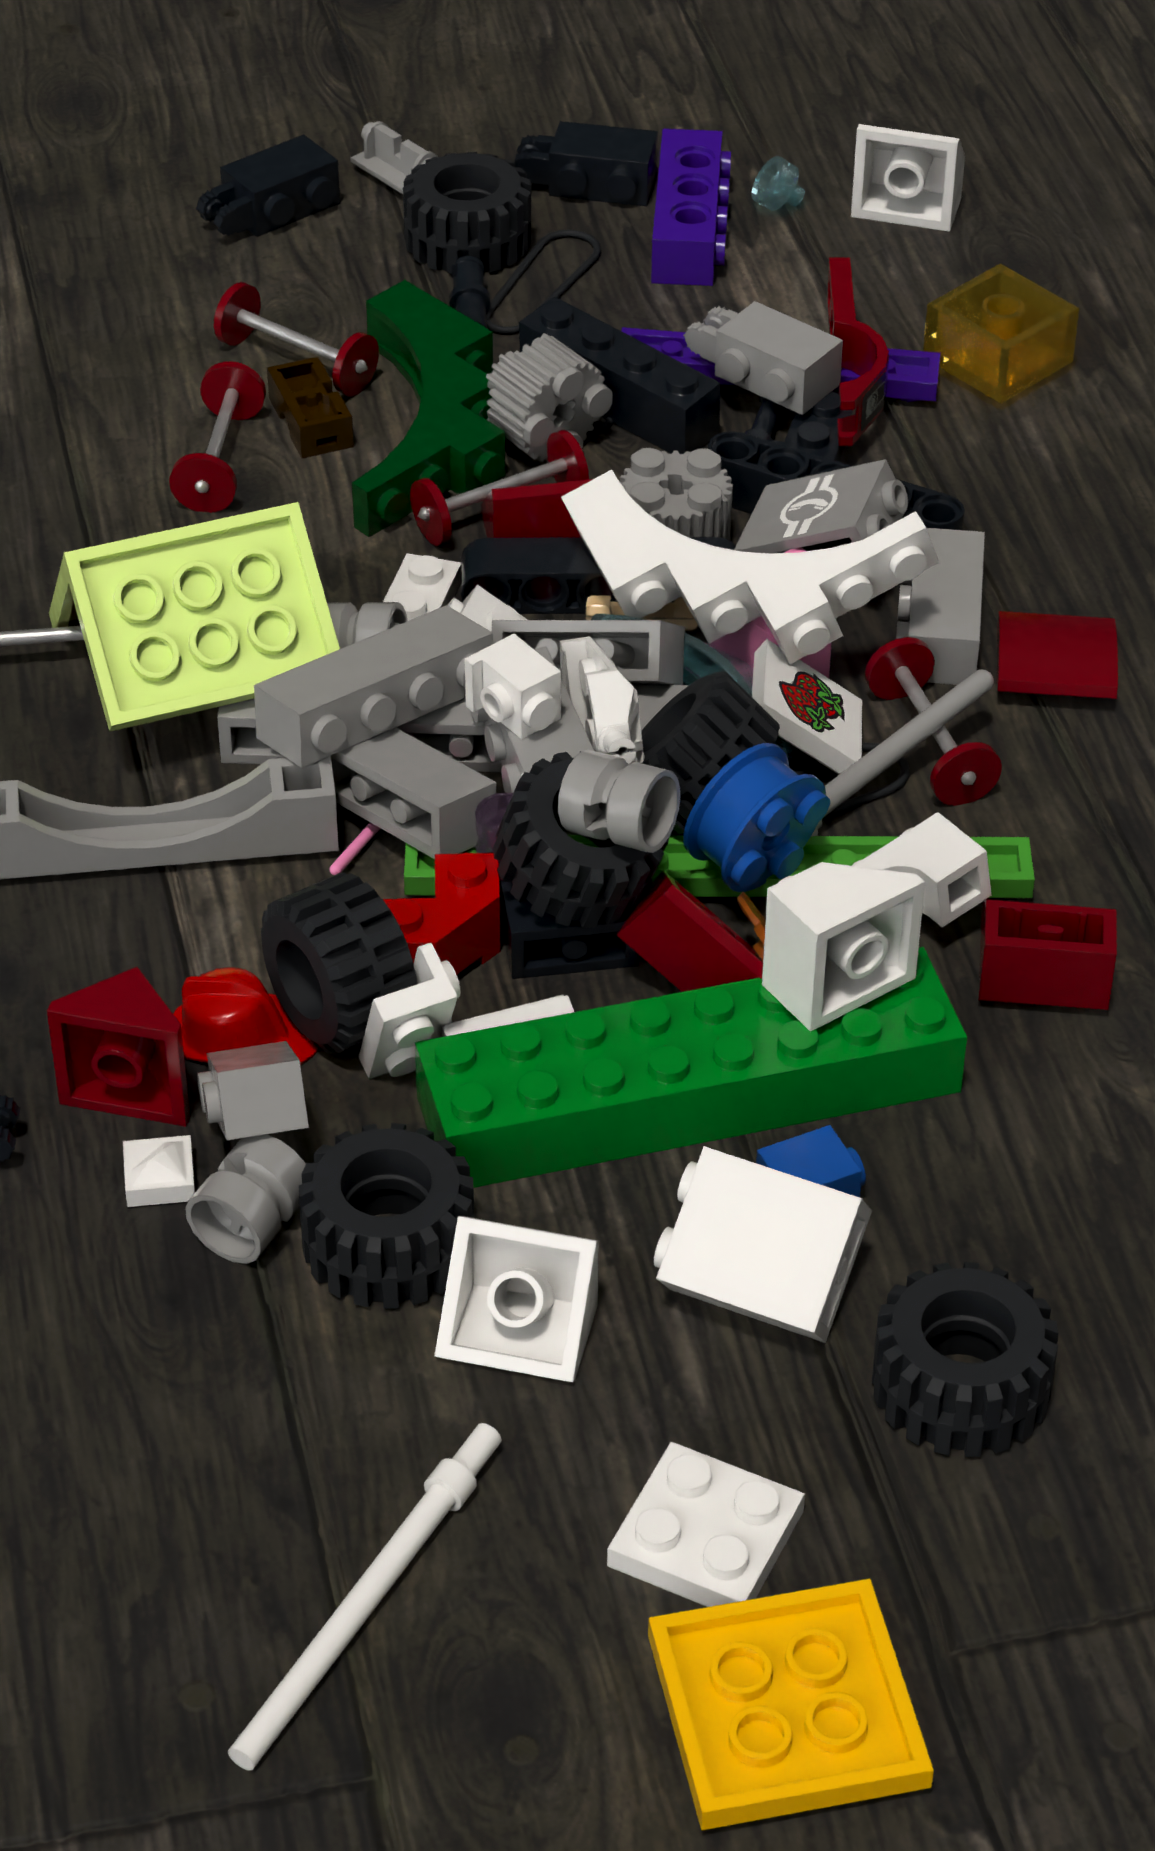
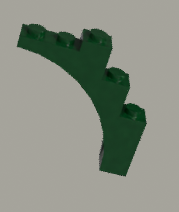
M406 280L366 300L367 334L377 340L379 354L393 363L410 383L420 404L418 415L404 439L380 464L352 482L354 528L368 537L413 512L410 489L414 481L428 478L437 485L442 494L452 490L459 495L505 477V431L487 421V411L491 408L487 405V401L492 396L489 394L491 389L487 387L488 379L486 375L493 371L491 367L493 365V332Z

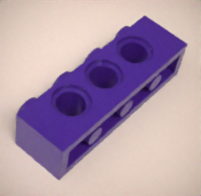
M662 129L652 237L651 283L713 286L714 265L724 266L731 151H722V131Z

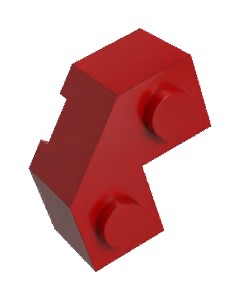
M494 853L435 854V898L383 899L404 934L413 963L417 948L428 943L433 944L441 962L447 960L451 963L456 975L476 960L484 964L500 952L499 873L497 871L499 862L497 859H494Z

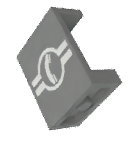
M886 459L766 485L734 550L773 554L850 537L852 542L863 540L902 519L908 507L906 489L900 480L895 479Z

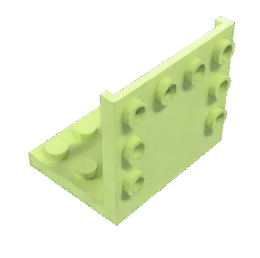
M298 502L64 552L49 611L53 628L68 627L69 621L79 619L109 732L255 699V684L340 649Z

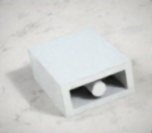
M704 1146L698 1163L691 1161L682 1175L677 1197L678 1201L683 1202L675 1227L665 1228L658 1241L654 1255V1266L659 1268L656 1279L670 1290L826 1343L872 1210L862 1198Z

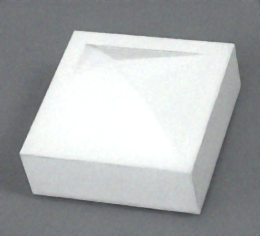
M191 1135L123 1141L127 1207L188 1202L194 1195Z

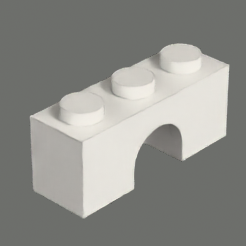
M939 812L915 827L904 831L890 843L852 865L913 873L920 876L925 881L922 913L929 916L941 927H944L992 896L987 851Z

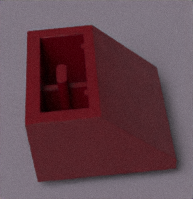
M986 899L982 902L978 1000L1108 1010L1117 955L1116 909Z

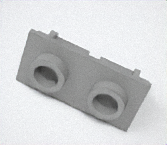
M376 121L367 123L362 129L361 137L364 140V151L350 158L353 164L403 194L406 175H410L411 170L415 166L425 164V160L437 157V155L431 151H426L408 139L401 142L400 134L390 129L385 123Z

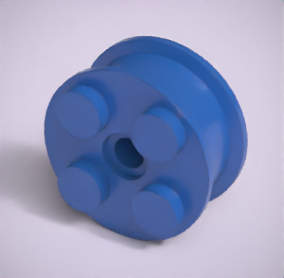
M773 743L758 744L743 751L729 761L704 788L688 816L683 836L684 847L695 859L702 861L712 860L721 868L723 882L730 889L736 892L750 891L765 884L766 879L773 874L779 879H784L798 868L804 857L803 847L810 839L818 823L827 813L831 801L826 796L824 784L817 777L811 774L798 775L788 767L787 755L779 746Z

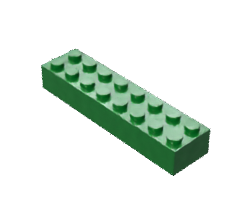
M919 947L915 979L811 1032L762 985V978H753L415 1042L417 1100L427 1130L434 1132V1141L448 1140L456 1147V1156L465 1157L470 1166V1177H473V1186L476 1188L960 1093L967 1035L925 948Z

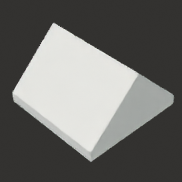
M458 1216L434 1357L574 1382L598 1306V1240Z

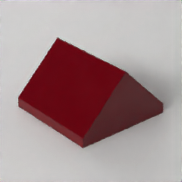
M593 479L492 489L481 504V514L487 538L581 537L561 497Z
M664 869L655 878L617 934L621 940L682 992L753 978H762L763 960L754 948Z
M138 967L51 1001L47 1009V1017L60 1105L187 1126L190 1119L181 1024Z

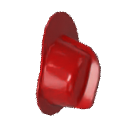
M236 967L216 968L200 976H191L185 979L182 987V1005L173 1014L181 1024L183 1050L186 1059L208 1063L207 1053L283 1041H287L300 1060V1065L316 1054L318 1048L311 1044L305 1035H302L283 1009L277 995L268 993L261 980L248 970Z

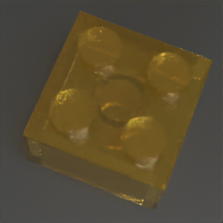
M998 264L927 304L923 351L940 352V368L984 393L986 396L999 403H1003L1073 362L1079 308L1006 266Z

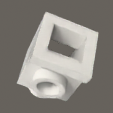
M513 633L465 658L466 707L472 712L484 708L494 721L501 722L520 739H524L561 719V671Z

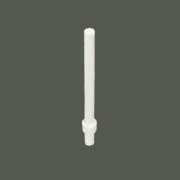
M485 1423L478 1424L453 1458L442 1459L424 1482L426 1492L228 1750L230 1758L239 1767L245 1770H253L446 1514L449 1511H458L477 1486L475 1476L502 1441L496 1429Z

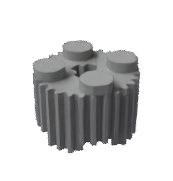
M543 333L540 338L534 339L531 346L525 344L522 352L516 351L513 353L509 351L505 355L500 354V361L493 363L491 366L493 369L492 373L486 375L488 379L487 387L491 389L489 394L492 396L487 401V405L491 407L487 411V421L504 430L507 440L533 459H538L541 462L544 459L548 461V437L550 434L560 430L570 432L582 449L583 440L585 441L587 438L586 433L594 429L592 424L598 421L612 405V391L603 384L605 379L600 375V370L559 340L546 333Z
M642 448L632 454L630 468L624 469V475H621L620 483L629 496L645 512L666 527L686 537H719L730 541L733 484H731V476H727L728 471L726 469L721 470L720 455L704 448L696 449L691 453L686 451L684 454H679L676 450L672 454H668L666 451H659L654 448Z

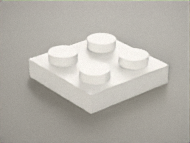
M670 1442L610 1543L607 1552V1566L707 1607L756 1599L804 1512L805 1493Z

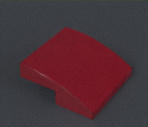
M999 611L997 625V691L1117 699L1118 649L1115 618Z

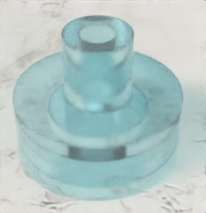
M780 156L771 158L761 168L754 181L752 199L771 211L781 208L786 202L794 207L797 206L805 194V190L797 185L799 177L798 168Z

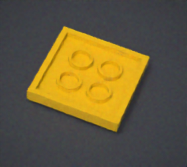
M871 1579L648 1618V1638L701 1831L932 1788L934 1769Z

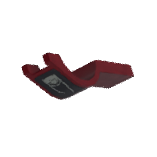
M829 257L827 286L829 334L843 340L841 368L849 369L860 375L857 379L839 383L840 410H855V414L837 419L838 446H853L883 411L888 384L889 350L879 333L869 325L856 320L850 257Z

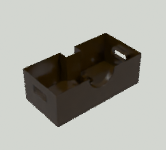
M319 357L267 367L269 400L279 418H286L290 438L302 459L354 447L352 415L339 392H333L332 380ZM336 436V440L317 444L318 439Z

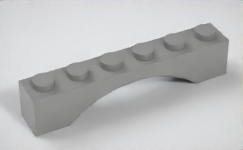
M331 756L303 768L287 758L268 759L246 776L216 791L184 801L148 807H109L80 803L45 793L20 780L0 781V880L339 851L336 794Z

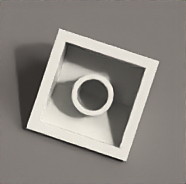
M859 124L856 134L851 217L950 232L962 194L965 155L960 139Z
M820 862L796 875L785 877L777 884L767 888L762 985L811 1032L915 979L925 881L913 873Z

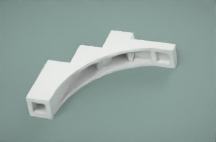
M612 469L561 497L580 536L627 620H639L648 614L659 611L668 603L682 596L710 644L727 634L740 630L745 624L762 616L790 664L807 655L819 652L827 644L842 637L843 634L837 623V617L850 610L864 606L874 597L904 581L916 578L926 569L939 563L928 531L916 511L860 541L827 549L769 554L742 552L712 546L688 538L666 527L645 512L629 496Z

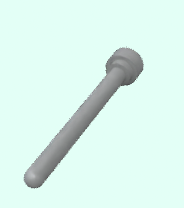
M984 669L975 671L826 784V796L830 798L831 802L825 816L990 691L994 684L992 674ZM822 819L811 836H818V829L822 827Z

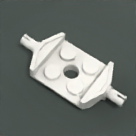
M590 636L561 640V680L594 751L624 758L628 764L633 762L643 763L644 753L637 690L615 667V663Z

